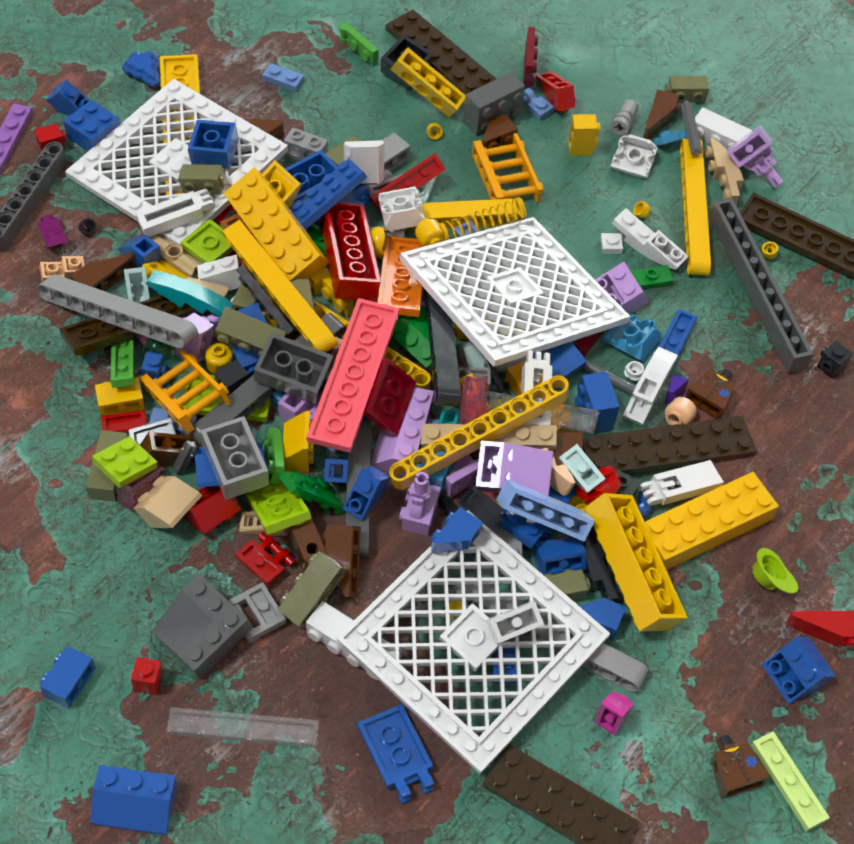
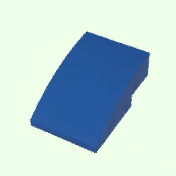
M572 342L540 351L541 360H543L544 353H550L552 377L563 376L567 379L586 366L587 361Z

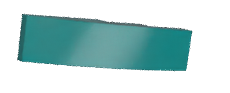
M154 270L145 283L179 307L187 303L202 314L207 309L216 316L221 317L225 306L232 309V302L206 287L176 275Z

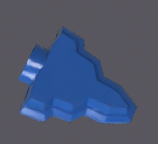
M136 51L132 53L122 66V70L127 75L143 80L147 85L154 88L160 85L159 66L157 64L159 59L156 54L151 51L144 53Z

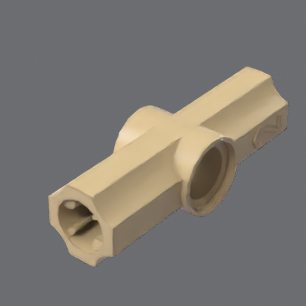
M160 234L149 237L160 246L161 258L186 276L198 278L197 265L202 263L183 251L181 244L172 243Z

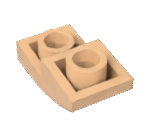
M62 256L61 262H40L39 268L42 282L54 274L71 279L70 276L76 270L85 266L83 256Z
M553 457L550 486L563 496H566L576 482L566 465L557 466Z

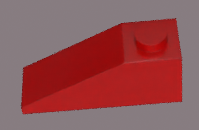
M553 71L536 75L537 82L548 102L554 106V109L558 112H567L570 108L575 107L573 84Z
M792 611L786 621L787 626L831 645L854 649V611Z

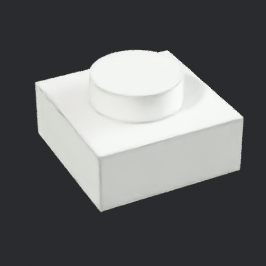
M601 233L602 254H622L621 233Z

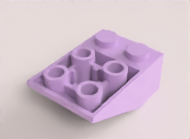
M622 262L595 280L628 314L633 313L650 302L625 262Z
M481 441L476 487L481 491L500 493L506 479L549 496L553 451L504 442Z

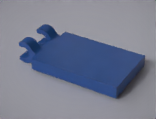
M402 704L357 722V728L387 790L395 787L401 804L411 801V792L407 785L418 780L424 794L434 790L432 786L434 782L429 774L433 770V764Z

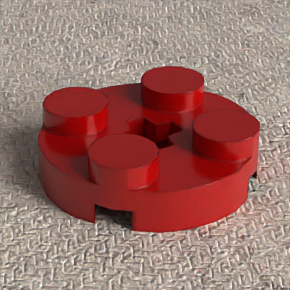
M613 466L598 468L606 480L589 493H586L577 485L575 491L584 504L589 505L604 493L615 494L619 490L621 479Z

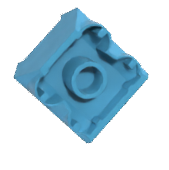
M629 314V322L611 328L603 337V341L645 362V359L656 345L660 344L662 333L656 329L654 320L645 319L639 321L636 315Z

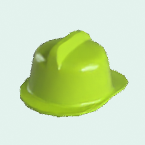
M768 548L758 550L757 561L752 567V572L757 582L769 590L779 588L786 593H796L798 584L779 556Z

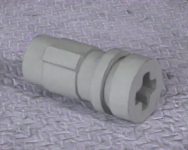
M626 100L618 114L615 115L610 125L614 134L624 136L628 133L638 109V104L634 100Z

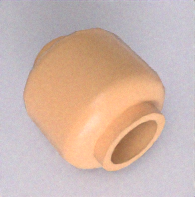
M685 397L675 398L666 407L664 412L665 419L669 425L689 424L697 414L694 403Z

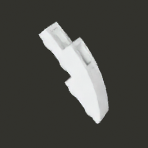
M626 208L612 222L626 236L624 241L658 264L668 265L669 268L676 270L689 257L662 232L658 230L654 233Z
M657 348L632 394V398L623 414L624 419L643 426L678 355L663 348Z

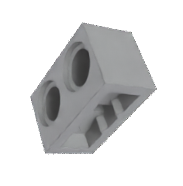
M292 128L284 140L289 149L285 157L300 161L319 150H322L325 154L328 152L327 139L296 128Z

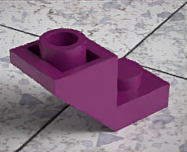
M52 214L40 217L41 221L37 222V225L47 248L68 242L58 217H53Z

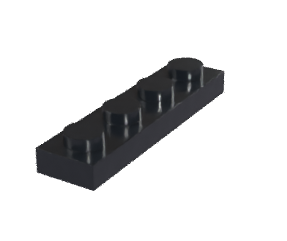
M241 265L236 270L240 275L238 278L246 288L250 287L253 291L251 296L258 304L262 303L265 306L263 311L271 320L273 318L278 323L276 327L286 331L285 335L294 338L299 334L298 330L251 270Z

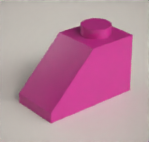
M612 691L601 703L595 723L616 736L630 715L634 704L625 695Z

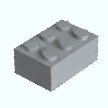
M244 416L201 430L203 448L225 500L269 485L268 469Z

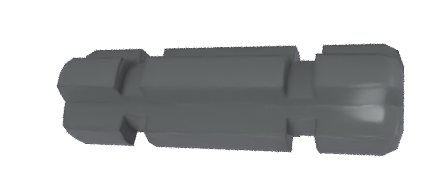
M185 441L173 465L175 474L179 473L182 475L185 473L197 450L195 441Z

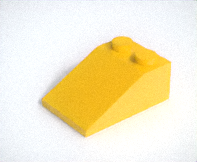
M274 160L262 174L290 209L302 184Z

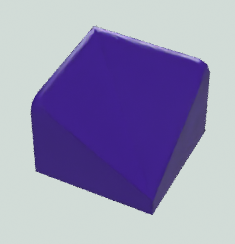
M675 375L672 376L665 400L667 405L675 398L684 397L688 379Z

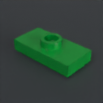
M668 265L630 270L641 289L673 285L674 282Z

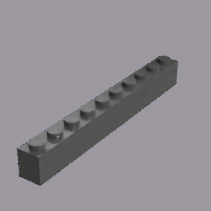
M733 199L714 202L709 219L787 372L791 373L807 369L814 354Z

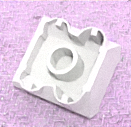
M631 134L622 136L618 142V148L610 167L615 171L631 176L647 178L658 148L651 140Z
M347 141L344 143V161L350 159L367 175V178L360 184L377 183L379 185L384 180V141Z
M416 187L378 194L385 228L393 233L394 230L417 226L421 220L425 219L422 201L419 198V192Z

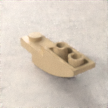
M710 138L708 146L705 147V157L709 160L708 170L712 172L713 180H719L720 186H723V200L732 198L737 206L744 181L742 173L727 153L728 150L715 138Z

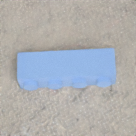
M506 479L496 499L506 510L582 541H585L595 522L586 511Z

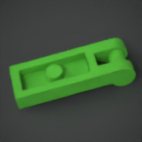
M341 23L339 25V32L341 33L339 35L340 43L347 44L371 66L378 64V48L351 25Z
M270 427L267 432L268 439L264 441L263 449L265 450V459H268L266 467L270 483L279 485V476L285 468L282 435L278 428Z

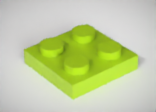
M211 219L207 220L180 242L185 251L203 264L222 259L234 250L223 236V229Z
M131 436L92 456V462L119 488L157 469V461Z

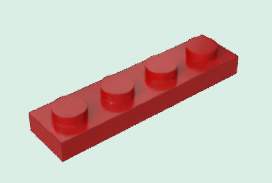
M434 153L371 195L370 199L378 211L382 213L378 199L379 193L410 187L418 189L446 169L436 153Z

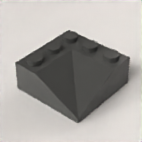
M199 573L179 592L151 632L200 680L252 630L248 619Z

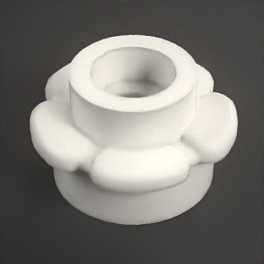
M632 361L625 366L624 375L632 381H639L644 372V367L640 362Z

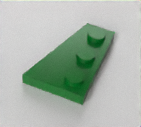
M283 471L279 476V479L291 494L309 502L315 500L324 509L332 507L334 512L340 516L345 512L343 504L330 490L329 483L324 482L323 477Z

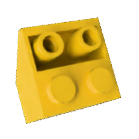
M305 411L284 422V471L309 473V465L314 464L315 444L307 442V434L313 421L310 420V411Z

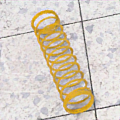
M518 197L512 200V204L509 201H506L504 206L499 203L497 209L494 206H491L489 211L484 208L482 214L479 211H476L474 216L468 213L467 219L464 216H461L459 221L453 218L452 224L449 221H446L445 224L441 222L439 225L445 235L443 241L450 240L446 223H449L453 230L454 238H457L454 230V220L459 224L462 236H465L461 225V218H464L469 233L473 234L469 224V215L474 219L476 229L480 232L476 213L480 214L484 228L487 230L484 210L489 214L492 227L495 228L491 208L495 209L500 225H503L499 214V205L504 209L506 220L510 223L506 203H509L512 207L514 219L517 221L518 217L513 207L514 200L519 216L524 219L527 216L524 202Z

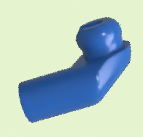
M640 491L638 493L640 503L637 506L642 517L645 518L651 513L653 506L648 505L647 500L649 498H644L643 492L645 491Z

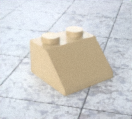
M161 476L153 483L154 487L138 499L139 503L134 509L150 528H173L202 495L175 476Z

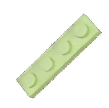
M774 731L753 741L751 744L752 748L805 831L807 832L828 821L830 817Z

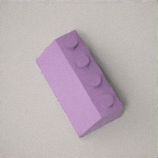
M414 388L399 435L392 438L382 429L380 430L370 466L378 470L390 472V468L394 463L421 449L422 424H427L428 418H430L434 391Z

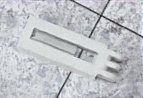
M203 189L197 192L191 191L135 213L144 235L151 237L203 218V211L212 209L215 203L211 195H209V191Z
M527 351L526 362L522 367L521 394L532 389L533 384L538 385V376H542V383L552 378L550 353H544L543 360H541V352L536 351L535 359H533V351ZM537 398V399H535L534 401H535V402H542V401H544V399H542V398ZM551 410L523 425H551Z
M711 460L655 474L651 481L640 484L639 489L645 491L643 496L646 499L649 498L647 500L649 506L659 503L665 505L706 494L721 487L723 480ZM675 484L681 485L680 488L673 489Z

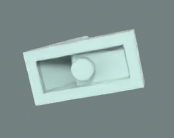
M578 444L559 457L562 464H565L573 475L576 484L586 493H589L606 480Z

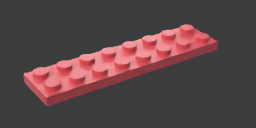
M358 298L307 434V442L351 453L381 361L384 359L397 322L400 308Z

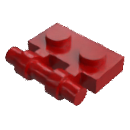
M262 532L258 536V539L261 541L259 545L254 540H251L235 554V557L261 582L269 587L285 573V568L281 564L286 563L291 568L295 565L296 560L291 556L289 550L283 549L277 544V540L273 536H268L265 532ZM271 550L276 556L273 558L266 551Z

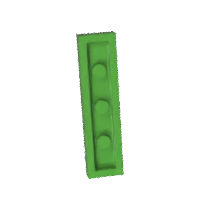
M135 337L112 344L111 347L112 388L134 385Z

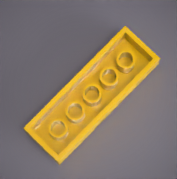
M253 167L223 193L266 253L289 281L311 279L329 264V261L258 169Z
M751 472L647 520L645 524L666 570L773 520L779 505L756 474Z
M604 493L587 505L585 508L595 521L593 526L597 533L598 541L605 551L606 559L611 565L615 574V580L621 588L624 601L631 611L634 624L639 632L668 631L686 620L688 617L633 495Z

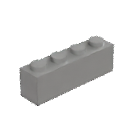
M393 133L383 139L384 170L392 171L409 160L410 145L402 138ZM359 184V185H358L357 187H355L352 191H354L355 189H357L358 187H360V186L363 185V184Z

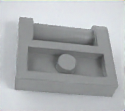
M263 582L228 600L247 618L240 607L246 603L259 623V626L253 628L251 625L252 630L245 636L248 643L257 641L261 636L286 623V618L277 610L278 606Z

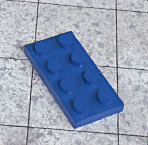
M350 159L343 161L335 171L326 175L316 187L309 189L303 198L295 201L290 210L306 230L363 182L367 175Z
M550 486L549 497L567 504L576 493V488L573 486L569 494L563 496ZM506 509L501 513L503 517L497 523V525L530 549L548 528V526Z

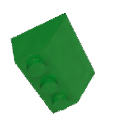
M420 304L419 317L398 316L392 336L432 372L426 308ZM454 335L457 350L463 342Z

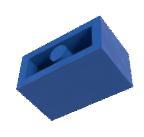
M568 536L535 543L534 562L542 575L560 574L569 569L586 570L587 551L580 539Z
M67 646L63 653H59L55 658L51 671L46 673L41 679L40 689L43 696L69 709L95 670L93 659Z

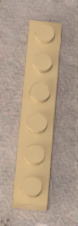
M422 424V448L466 424ZM522 425L492 442H504L538 449H557V425ZM478 430L477 432H475V434L482 435L485 433L484 430ZM458 441L456 445L461 446L464 445L466 442Z

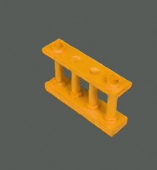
M517 133L513 134L512 144L487 149L483 147L481 140L473 141L472 157L491 200L509 199L532 194L536 203H540L541 194L544 192L543 185L538 181L525 152L524 142L520 141ZM514 152L516 156L515 159L494 163L488 159L489 156ZM520 166L522 170L521 173L501 177L494 173V170ZM526 180L529 187L508 191L502 190L500 187L501 184Z
M181 349L179 353L184 360L158 379L154 378L152 380L147 373L139 379L149 395L188 434L194 430L190 421L195 414L218 398L227 406L231 402L227 397L229 391L222 382L218 384L199 365L192 353L188 355ZM190 368L192 370L191 373L168 389H163L162 386L186 369ZM197 378L202 380L201 383L178 399H173V395ZM207 388L212 390L210 394L190 408H182L183 405Z

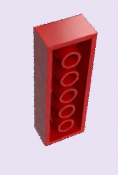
M338 202L320 217L334 298L342 300H358L360 298L376 302L381 280L364 204Z

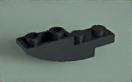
M473 484L458 500L463 508L469 510L487 527L496 525L503 517L501 513L505 509Z
M592 526L584 541V547L587 551L586 570H584L585 577L589 579L590 592L599 590L602 598L617 603L620 598L619 588L612 582V573L605 551L598 541L594 526Z

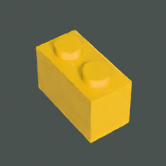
M596 114L572 115L568 138L570 156L593 155V150L597 148L598 143L596 135L600 134V123L596 120Z
M139 377L134 378V385L112 388L111 382L95 385L101 416L145 410Z

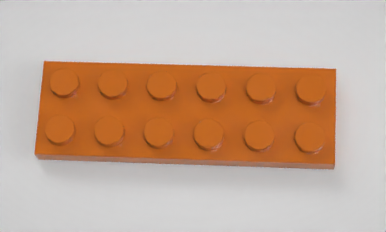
M386 236L378 303L400 308L399 315L419 317L422 285L399 259L401 253L423 246L418 239Z

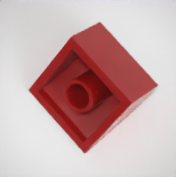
M219 485L209 486L197 490L202 496L188 510L184 517L196 531L204 534L214 531L219 523L233 519L236 513L242 509L236 497L225 500Z

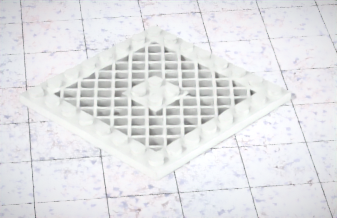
M173 79L69 167L65 173L68 178L138 222L136 211L186 194H173V191L182 190L178 177L183 164H191L187 150L190 140L185 141V138H191L193 130L185 131V128L195 127L197 120L236 123L239 142L235 153L238 152V155L234 156L232 163H239V166H231L230 169L223 168L224 173L227 174V185L224 186L222 194H209L215 206L212 209L203 211V218L159 233L170 242L180 244L183 239L207 220L211 219L213 221L231 204L223 194L253 167L263 173L274 160L278 161L289 149L287 144ZM180 109V111L171 112V110ZM194 117V120H186V121H185V119H184V118ZM174 119H181V121L171 122ZM167 120V123L157 124V121ZM174 129H181V131L171 132ZM167 130V133L158 134V131ZM154 132L152 135H144V133ZM168 140V143L158 144V141ZM154 142L153 145L144 146V143ZM132 144H140V146L130 147ZM252 151V154L242 155L241 152ZM154 152V155L144 156V153ZM133 154H140L138 157H131ZM126 155V158L117 159V156ZM140 164V167L131 168V165ZM119 166H126L125 169H117ZM112 167V170L103 171V168ZM147 173H155L154 176H145ZM141 174V177L131 178V175ZM127 176V179L117 180V177ZM169 181L167 185H159V182ZM155 183V186L145 187V184ZM141 185V188L131 189V186ZM169 192V195L159 196V193ZM155 194V197L145 198V195Z
M534 217L400 254L399 260L493 367L525 357L528 350L533 351L534 354L536 351L547 350L628 323L630 315Z
M483 524L479 536L472 543V547L466 550L433 553L430 546L336 638L342 647L479 774L490 765L610 635L604 627L485 524ZM463 553H476V562H464ZM459 554L460 562H451ZM480 554L489 562H481ZM493 568L494 577L481 578V569ZM447 569H460V578H448ZM464 569H477V578H465ZM443 570L444 578H435ZM498 570L506 577H498ZM465 584H477L478 594H465ZM482 584H494L495 593H482ZM499 584H511V593H499ZM431 585H444V594H431ZM448 585H461V594H448ZM427 586V594H419ZM516 586L524 593H516ZM529 599V602L535 601L542 608L538 609L540 615H547V625L530 630L531 641H519L518 635L514 637V642L503 641L495 643L486 622L489 619L487 616H496L511 610L500 609V600H512L513 609L517 607L516 600ZM461 600L462 610H449V601ZM466 600H478L479 609L473 603L466 609ZM483 600H495L496 609H483ZM411 601V611H401ZM415 601H428V610H415ZM432 601H445V610H432ZM459 616V617L450 625L449 617ZM551 616H552L558 623H560V625H552ZM398 617H411L412 627H398ZM415 617H428L429 627H415ZM432 617H445L446 626H433ZM394 618L395 627H385ZM535 631H548V641H536ZM552 631H565V641H553ZM399 633H412V643H399ZM416 633H429V643H416ZM433 633H442L439 640L443 643H433ZM377 634L378 643L373 639ZM381 634H395V643L382 644ZM549 647V657L537 658V648ZM554 647H564L554 657ZM502 648H515V658H503ZM519 648H532V658H520ZM429 649L430 659L417 660L416 650ZM433 649H447V659H434ZM498 649V658H489ZM385 650H395V659ZM399 650H412L413 660H399ZM451 650L460 659H451ZM516 664V675H504L503 665ZM520 664H533L534 674L521 675ZM538 664H548L538 674ZM451 665H464L465 676H452ZM482 665V675H469V667L476 671ZM486 665H499V675H486ZM403 666H413V675ZM417 666H430V676H417ZM434 666H447L448 676H434ZM500 681V692H487V682ZM504 681H517V692H505ZM522 681H532L522 691ZM435 682H448V693H435ZM452 682H465L466 692L452 693ZM469 682H482L483 692H470ZM421 683H431V692ZM483 698L484 709H471L470 699ZM488 698H501V709H488ZM505 698H515L506 708ZM439 699H449V709ZM453 699H466V709L453 710ZM484 715L485 726H471V716ZM489 715H499L489 726ZM457 716H467V725Z

